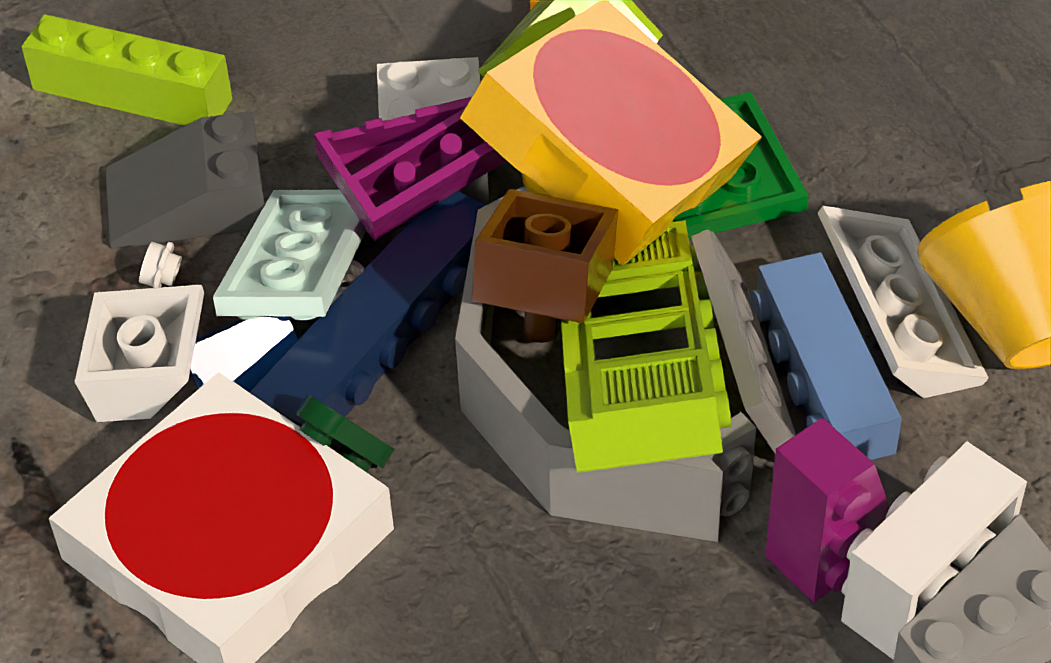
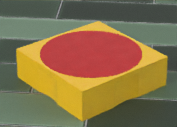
M608 0L599 1L488 71L460 117L513 167L535 181L551 197L618 209L614 258L622 265L626 264L662 235L677 215L697 207L728 182L762 137Z

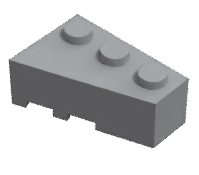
M1021 514L899 631L893 663H1045L1051 660V551Z

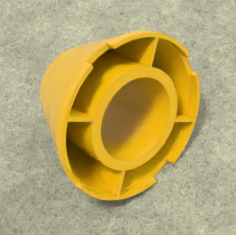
M1051 181L1021 188L1023 200L991 211L987 201L974 205L932 229L921 240L917 248V254L923 269L1005 367L1010 369H1033L1051 366Z

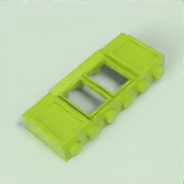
M686 220L671 222L662 235L626 264L622 265L614 258L613 270L598 296L600 298L679 286L682 306L591 318L590 311L584 323L561 319L568 423L577 473L723 453L720 429L732 427L727 391L725 390L711 301L694 245L689 243ZM686 327L689 348L595 361L594 339Z

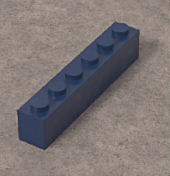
M457 191L412 218L334 301L325 317H319L249 393L299 427H301L305 420L295 413L307 394L344 417L356 405L363 404L370 396L374 384L389 368H395L401 362L407 347L421 332H427L434 325L439 312L450 299L458 297L463 293L478 211L486 206V204Z

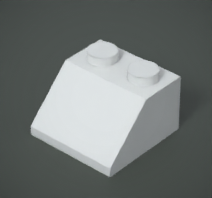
M202 285L94 293L75 383L97 422L151 419L188 382L204 297Z

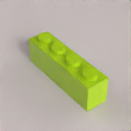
M46 14L43 15L21 46L32 88L35 91L183 126L202 117L223 115L233 99L226 58L222 54Z

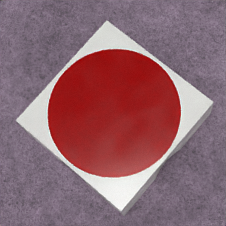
M218 372L50 516L49 521L62 560L120 604L131 607L148 617L159 627L168 641L197 663H255L291 628L298 615L312 600L342 580L394 530L389 488L327 445L323 446L301 432L298 425Z

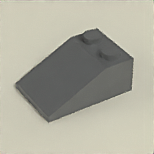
M253 111L199 118L106 167L111 249L145 245L151 242L160 243L251 230L265 206L260 153Z

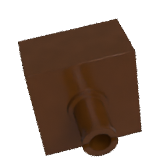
M509 189L475 240L472 301L525 311L522 334L526 339L533 342L545 343L555 340L556 335H558V318L584 323L613 270L618 209Z

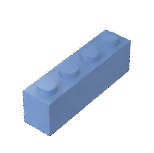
M822 253L759 266L757 290H752L750 293L751 305L759 323L765 322L767 326L772 357L777 364H784L788 373L787 385L790 397L794 405L803 406L807 415V427L823 417L868 459L873 460L896 454L902 418Z

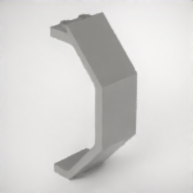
M525 186L517 189L518 191L531 193ZM503 197L480 208L455 338L461 411L550 515L718 542L720 516L733 515L750 499L756 427L741 412L731 418L732 427L720 429L723 453L577 473L570 429L562 426L491 347L496 306L472 301L475 240Z

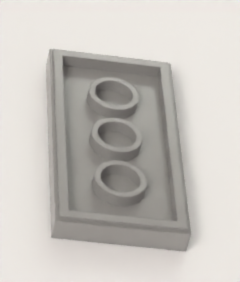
M707 229L691 236L744 408L775 453L777 447L797 435L761 323H759L751 305L750 290L714 232Z

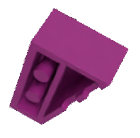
M472 97L416 109L415 114L382 121V118L365 121L364 126L331 133V130L314 133L318 158L373 241L378 240L507 161L460 119Z
M823 417L776 448L765 556L813 603L831 590L834 592L842 590L849 572L850 560L847 559V553L851 544L863 530L869 528L874 531L886 519L890 508L875 464Z

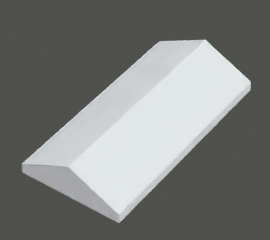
M822 206L818 216L892 374L923 398L983 385L987 381L988 376L950 300L920 264L917 254L920 241L909 219Z

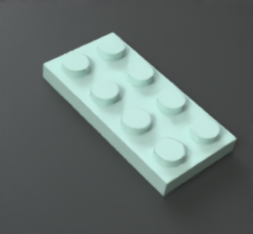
M273 190L213 296L216 315L238 316L244 320H254L263 316H291L296 320L325 317L366 232L365 227L340 190Z

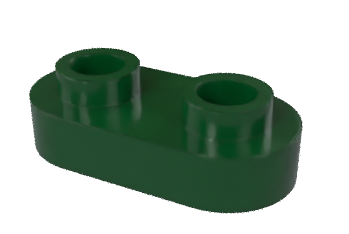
M307 394L295 413L305 420L299 428L301 432L323 446L327 445L330 447L334 439L344 445L339 454L365 472H368L373 463L383 469L395 451L394 448L309 394Z

